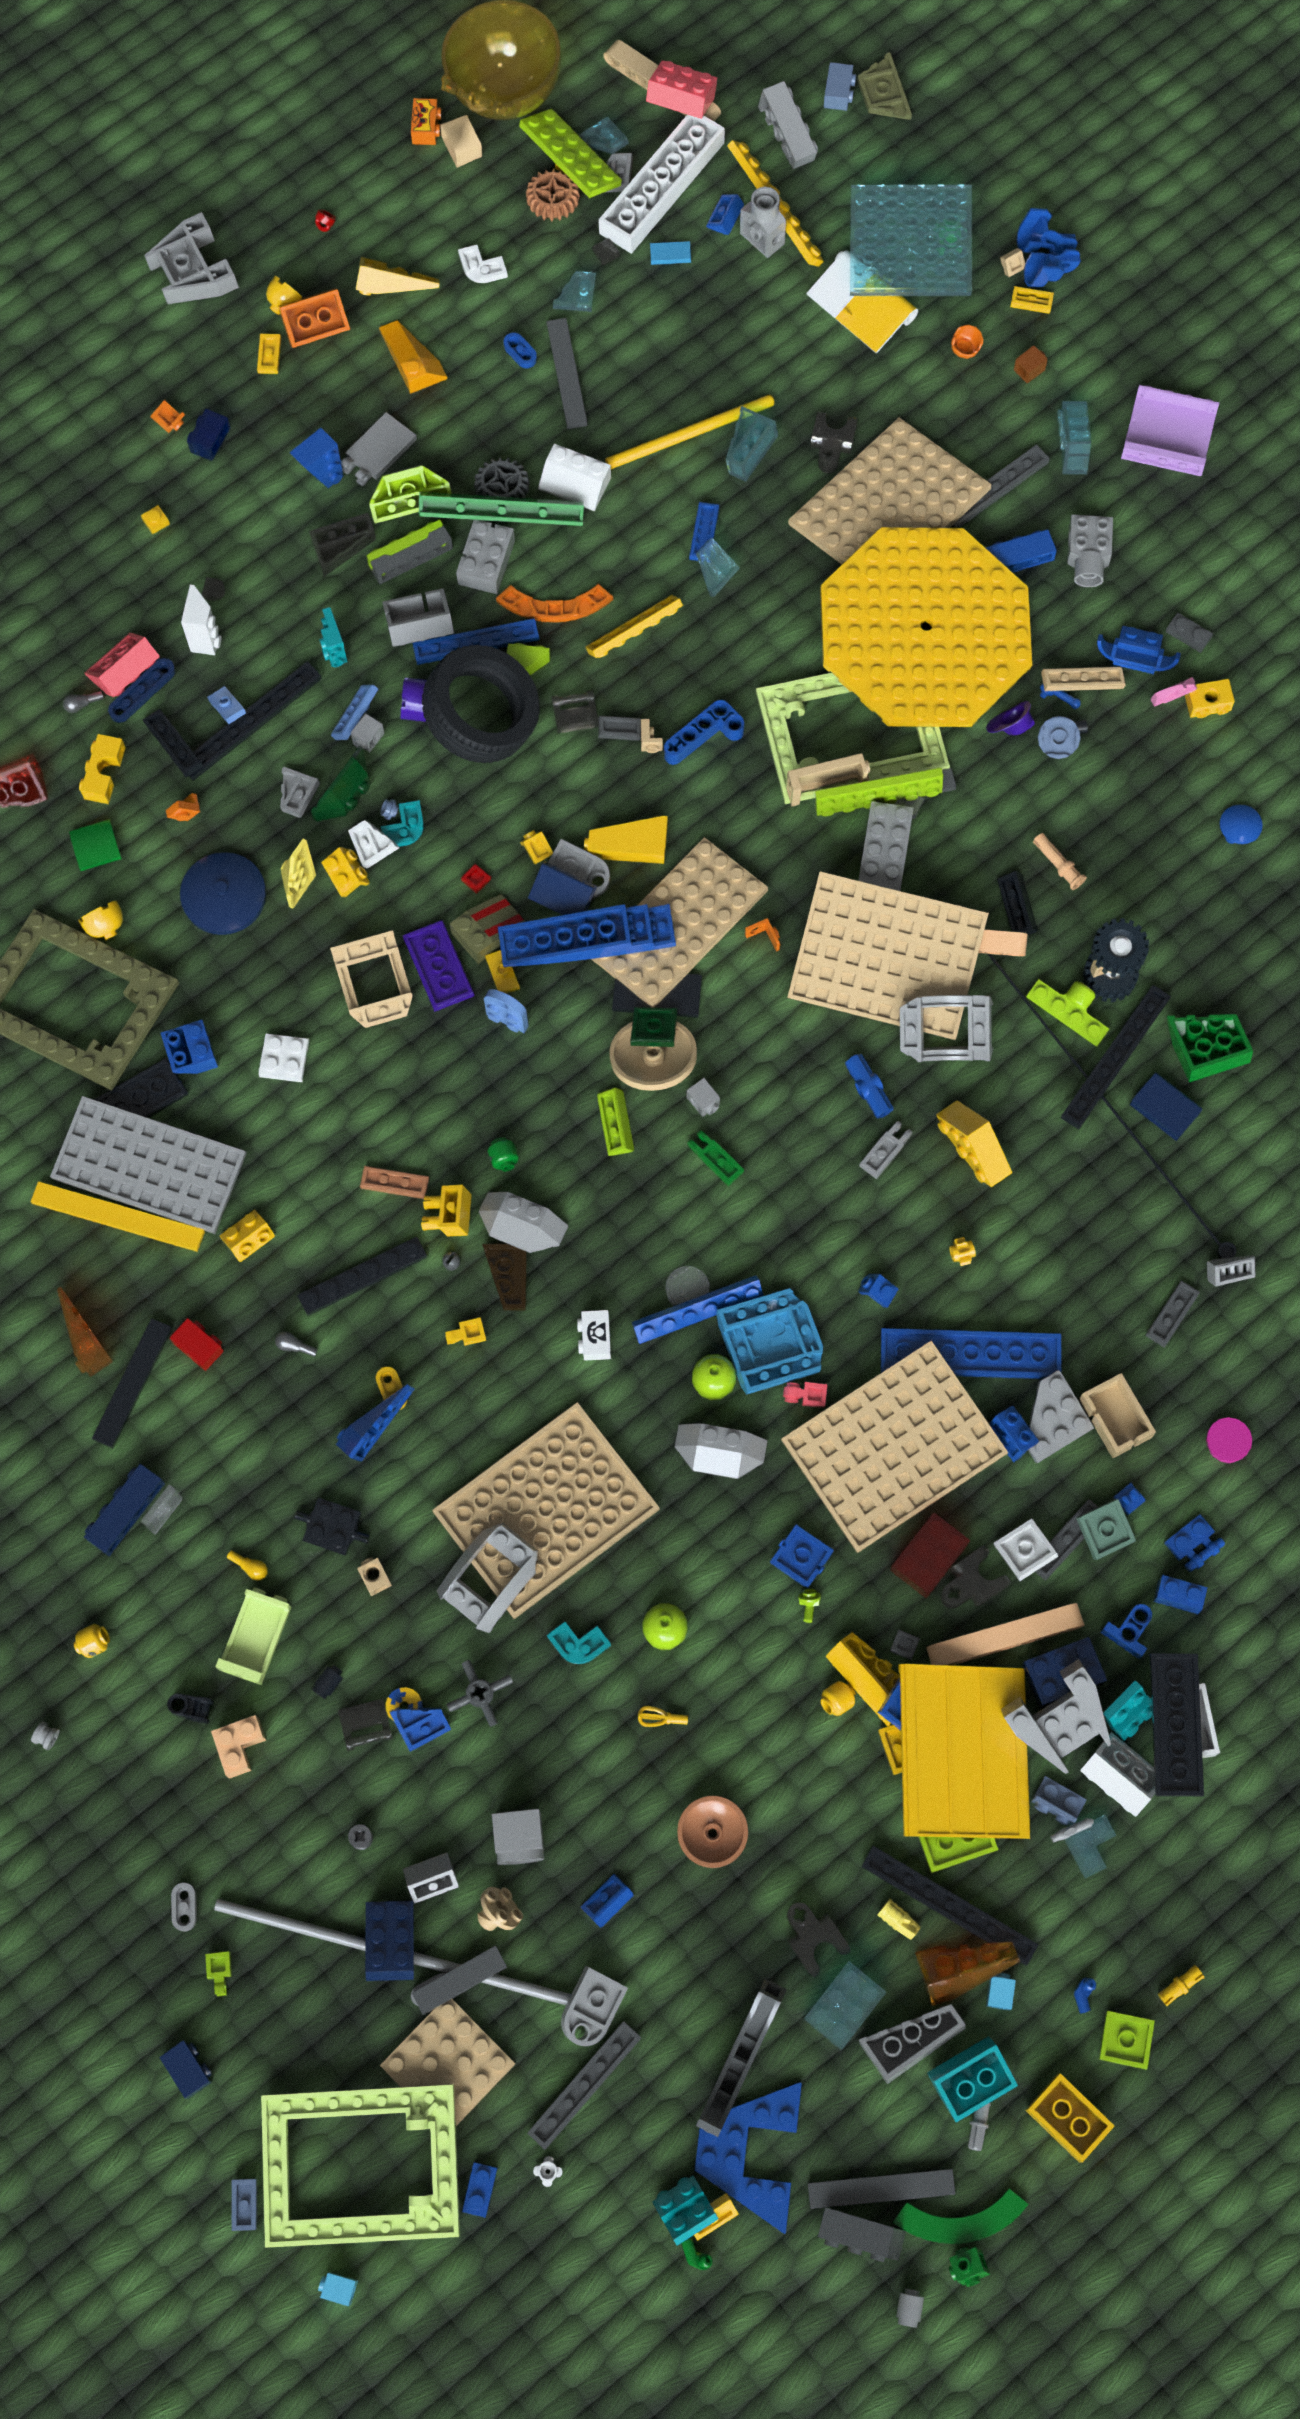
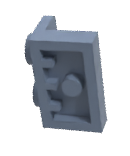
M1045 1776L1031 1802L1035 1804L1034 1807L1045 1814L1050 1812L1056 1816L1055 1820L1068 1826V1824H1075L1086 1799Z

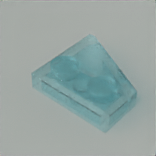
M608 117L578 135L590 148L614 154L629 144L627 137Z

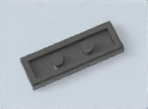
M1181 1280L1147 1332L1146 1337L1165 1348L1200 1292Z

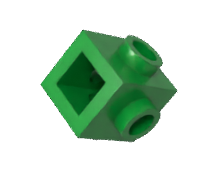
M968 2247L959 2249L955 2252V2256L949 2258L951 2266H949L950 2274L954 2281L957 2280L962 2285L967 2287L974 2286L980 2283L981 2278L990 2275L983 2252L977 2247L970 2250Z

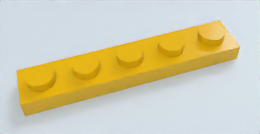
M670 595L585 648L591 656L595 658L603 657L608 654L610 649L625 644V640L630 637L640 635L645 628L657 625L660 619L665 616L675 614L678 611L677 609L682 607L683 604L680 598Z

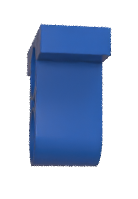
M1136 1605L1120 1628L1108 1622L1101 1633L1140 1659L1147 1648L1137 1640L1151 1621L1152 1611L1147 1605ZM1135 1612H1143L1146 1620L1138 1621L1135 1618ZM1122 1631H1131L1133 1639L1126 1640L1122 1635Z

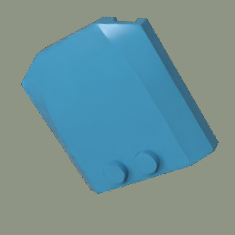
M790 1288L717 1310L716 1316L719 1329L735 1368L740 1386L746 1395L820 1372L821 1356L823 1353L822 1341L808 1305L803 1300L800 1301Z

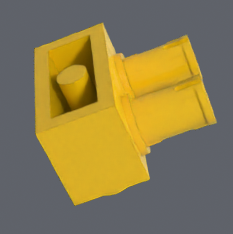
M463 1185L442 1186L441 1195L424 1196V1209H440L439 1216H423L422 1221L425 1222H421L422 1229L424 1231L440 1229L447 1237L468 1236L472 1194Z

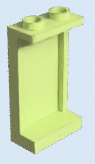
M253 1588L252 1591L248 1589L245 1591L246 1597L222 1658L218 1659L215 1667L219 1671L262 1685L292 1607L287 1603L286 1598L274 1595V1598L265 1595V1591Z

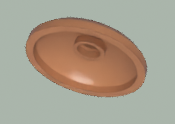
M719 1796L702 1797L692 1802L682 1813L678 1823V1841L684 1854L694 1863L707 1868L723 1867L735 1861L743 1852L748 1838L747 1821L742 1811L732 1801ZM711 1829H714L717 1832V1836L714 1838H711L708 1835V1832Z

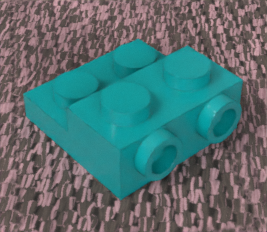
M328 607L322 609L324 618H321L323 629H321L322 638L319 641L325 661L329 660L331 667H339L347 662V658L331 608Z
M1134 1681L1110 1705L1103 1715L1110 1728L1125 1741L1138 1731V1726L1144 1720L1147 1721L1152 1717L1151 1698L1146 1695L1143 1687L1137 1681Z
M694 2176L681 2178L676 2187L669 2191L659 2192L656 2199L652 2201L677 2246L718 2220L716 2213Z

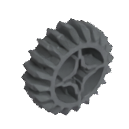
M499 457L498 461L495 462V460L491 459V464L484 462V468H479L474 483L476 495L526 498L530 485L528 473L524 471L522 465L518 466L516 460L511 463L509 457L506 461H502V458Z

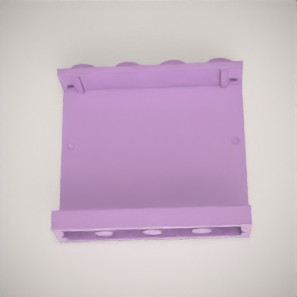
M1139 385L1121 459L1202 476L1219 402L1211 399L1196 398L1189 394H1178L1170 390H1160L1152 386Z

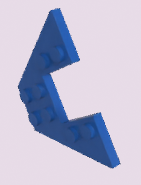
M797 2083L732 2108L718 2137L701 2128L699 2129L695 2171L784 2234H786L791 2183L743 2177L748 2127L796 2133L802 2083Z

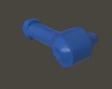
M1043 683L1040 686V697L1043 699L1047 696L1055 695L1073 709H1077L1081 705L1079 699H1075L1065 691H1045Z

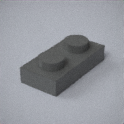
M1179 613L1176 614L1166 629V633L1200 653L1213 636V633Z

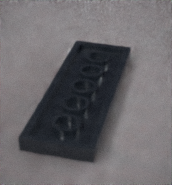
M1151 1653L1150 1677L1155 1796L1203 1797L1204 1779L1198 1654Z

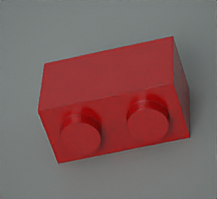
M187 1318L172 1334L170 1340L206 1371L224 1352L220 1346L222 1342L213 1334L209 1337L204 1332V1326L197 1320L192 1322Z

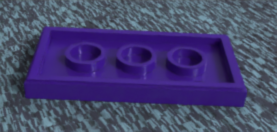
M443 920L402 935L434 1012L474 997V992Z

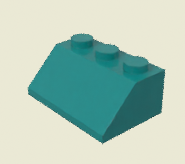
M989 2036L927 2072L938 2095L955 2122L960 2121L1018 2086L1000 2050Z

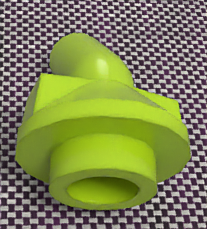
M805 1589L803 1593L798 1595L799 1604L805 1605L803 1621L812 1623L814 1606H819L821 1594L816 1592L815 1589Z

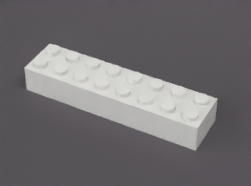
M687 114L600 217L599 234L632 254L724 144L725 128L705 116L701 119Z

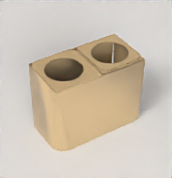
M467 115L441 124L443 141L457 168L482 157L481 142Z

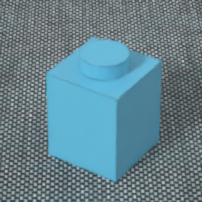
M996 1973V1977L991 1976L989 1978L986 2007L1012 2010L1016 1980L1010 1979V1975L1004 1973Z
M328 2272L327 2277L322 2276L318 2289V2291L322 2292L320 2298L350 2306L358 2280Z

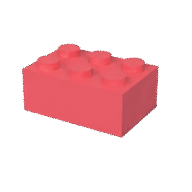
M662 60L649 79L646 101L702 119L715 98L718 77L711 76L709 73L692 70L690 67L676 65L671 61Z

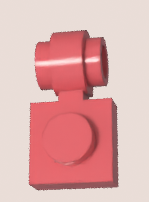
M805 1382L804 1389H801L798 1383H786V1387L783 1390L785 1402L798 1403V1399L803 1398L802 1406L825 1408L827 1384Z

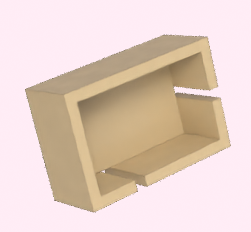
M1122 1373L1082 1393L1079 1399L1088 1417L1094 1416L1091 1422L1112 1458L1130 1450L1132 1446L1136 1447L1151 1439L1156 1433Z

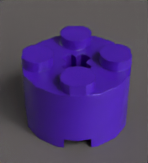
M404 679L401 719L426 722L422 711V693L427 680Z

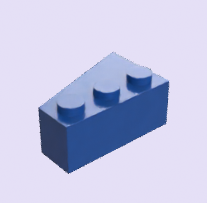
M322 428L318 429L289 452L327 488L339 483L344 476L338 445Z

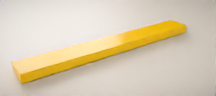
M42 1182L37 1183L31 1199L32 1204L196 1252H198L205 1234L203 1229Z

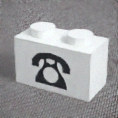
M608 1310L581 1311L582 1318L577 1319L578 1332H582L583 1340H578L579 1354H583L584 1360L611 1359Z

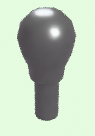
M101 691L89 695L71 694L64 698L63 707L69 713H76L83 707L88 706L89 703L104 699Z
M288 1331L280 1332L275 1338V1344L280 1350L300 1351L314 1357L316 1356L317 1348L302 1343L301 1340Z

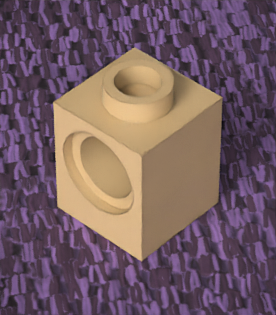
M368 1558L360 1563L361 1566L357 1569L371 1596L392 1586L378 1558L374 1560L373 1558ZM372 1570L379 1571V1577L375 1580L368 1579V1573Z

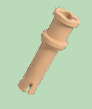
M1044 833L1039 834L1034 839L1033 843L1058 869V875L1066 879L1072 890L1077 889L1085 882L1087 877L1084 874L1081 875L1074 867V862L1068 861L1048 840Z

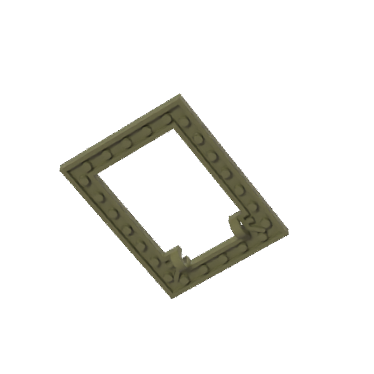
M33 909L0 960V1004L41 940L44 939L129 981L123 994L131 1002L137 1004V1007L112 1047L105 1045L103 1048L97 1040L93 1039L88 1049L84 1051L0 1009V1035L112 1091L179 985V981Z

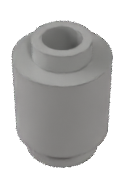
M905 2289V2293H900L896 2315L898 2317V2324L917 2328L918 2322H921L924 2297L919 2296L920 2291Z

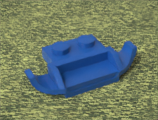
M1122 626L1119 639L1115 638L1114 644L1106 642L1101 634H1099L1097 640L1099 651L1106 658L1114 661L1113 665L1154 674L1155 671H1165L1173 668L1178 663L1181 653L1177 652L1171 657L1163 656L1164 649H1161L1163 635L1134 627Z

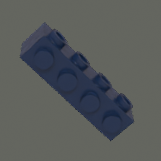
M141 1464L129 1472L126 1483L123 1486L120 1485L115 1490L112 1501L102 1507L99 1512V1518L95 1523L91 1522L85 1530L86 1535L84 1538L109 1557L165 1485L161 1478Z

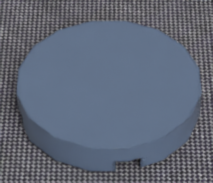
M1063 716L1052 717L1040 727L1038 733L1039 746L1049 757L1056 759L1066 758L1078 748L1080 731L1071 719Z

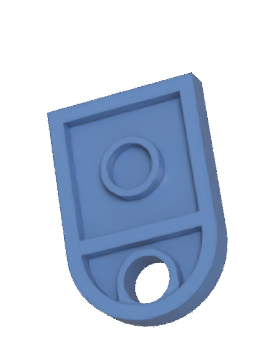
M495 989L488 990L484 997L488 1018L496 1023L502 1022L514 1032L520 1031L525 1033L529 1027L525 1007L504 992Z

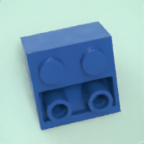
M203 1020L161 1032L173 1073L198 1074L218 1067Z

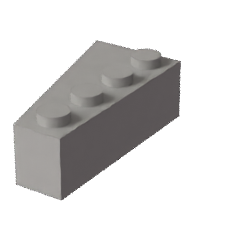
M950 2004L916 2019L903 2022L898 2026L859 2039V2044L885 2082L889 2084L963 2031L965 2023Z

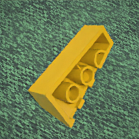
M852 1632L843 1638L826 1655V1658L873 1709L878 1717L889 1726L891 1723L877 1712L900 1675L891 1669V1663L876 1657V1651Z

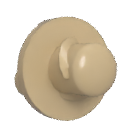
M489 1887L481 1894L480 1900L483 1909L477 1914L478 1921L484 1929L493 1931L498 1926L505 1930H512L523 1919V1913L512 1900V1894L508 1889Z

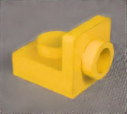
M532 830L523 836L524 840L520 842L527 850L534 864L553 854L542 831L535 833Z

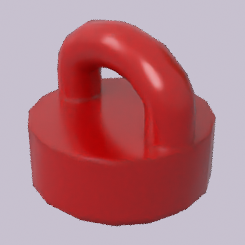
M323 209L318 210L315 216V224L323 232L329 231L336 220L333 214Z

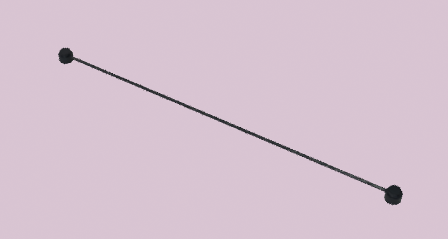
M987 954L998 967V969L1002 972V974L1006 977V979L1010 982V984L1014 987V989L1018 992V994L1022 997V999L1026 1002V1004L1033 1011V1013L1037 1016V1018L1041 1021V1023L1045 1026V1028L1049 1031V1033L1053 1036V1038L1057 1041L1060 1047L1064 1050V1052L1068 1055V1057L1072 1060V1062L1076 1065V1067L1087 1079L1088 1075L1077 1063V1061L1073 1058V1056L1069 1053V1051L1065 1048V1046L1061 1043V1041L1057 1038V1036L1046 1024V1022L1042 1019V1017L1038 1014V1012L1034 1009V1007L1030 1004V1002L1026 999L1023 993L1019 990V988L1015 985V983L1011 980V978L1007 975V973L1003 970V968L999 965L995 958L991 954ZM1103 1095V1101L1219 1245L1217 1250L1218 1257L1220 1259L1234 1257L1236 1255L1234 1244L1230 1242L1220 1243Z

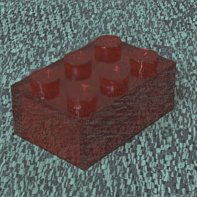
M933 1513L892 1565L890 1571L927 1599L968 1547L970 1540L937 1514Z

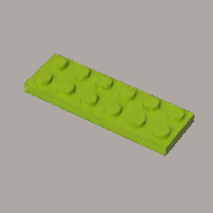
M552 108L520 120L519 127L589 198L621 186L622 179Z
M942 768L815 791L817 816H831L841 811L848 813L863 807L870 809L871 801L894 804L900 799L913 801L918 796H937L939 793H942L943 788Z

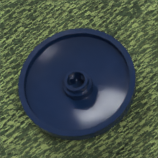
M215 853L200 859L187 871L180 887V900L186 916L196 927L208 933L226 935L247 928L259 917L266 901V886L259 869L247 858L234 853Z

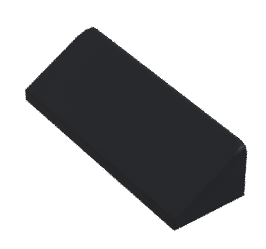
M1013 871L997 878L1011 931L1026 934L1038 932L1022 874L1018 871Z

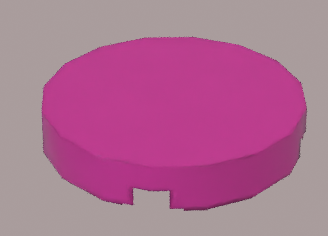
M1228 1417L1219 1419L1212 1424L1207 1432L1206 1444L1214 1458L1221 1462L1234 1463L1243 1459L1248 1454L1252 1445V1436L1250 1430L1243 1422Z

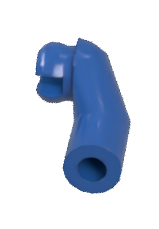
M1092 1978L1082 1979L1074 1990V1997L1080 2014L1091 2011L1087 1998L1096 1988V1982Z

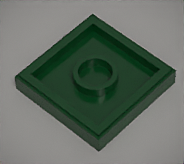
M634 1007L631 1046L674 1047L678 1016L677 1008Z

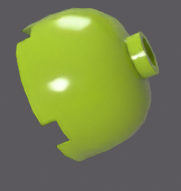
M709 1354L702 1357L695 1364L692 1371V1384L702 1397L709 1400H719L733 1391L736 1384V1371L733 1364L726 1357L719 1354Z
M660 1603L651 1607L645 1614L642 1622L644 1637L651 1646L660 1650L675 1648L685 1640L688 1632V1624L684 1612L677 1606L669 1603Z

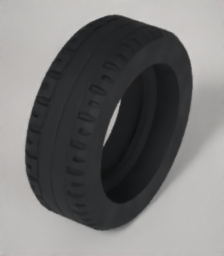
M469 645L451 651L442 658L430 674L423 688L422 711L429 730L448 751L468 761L493 763L512 756L533 733L539 720L540 699L533 679L516 659L493 647ZM460 676H477L493 683L502 691L512 710V723L510 727L504 732L488 733L467 724L457 714L451 703L449 687L452 681Z

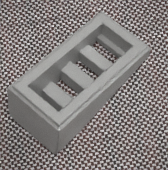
M1253 1255L1207 1261V1279L1214 1286L1255 1277V1256ZM1243 1264H1246V1272H1243Z

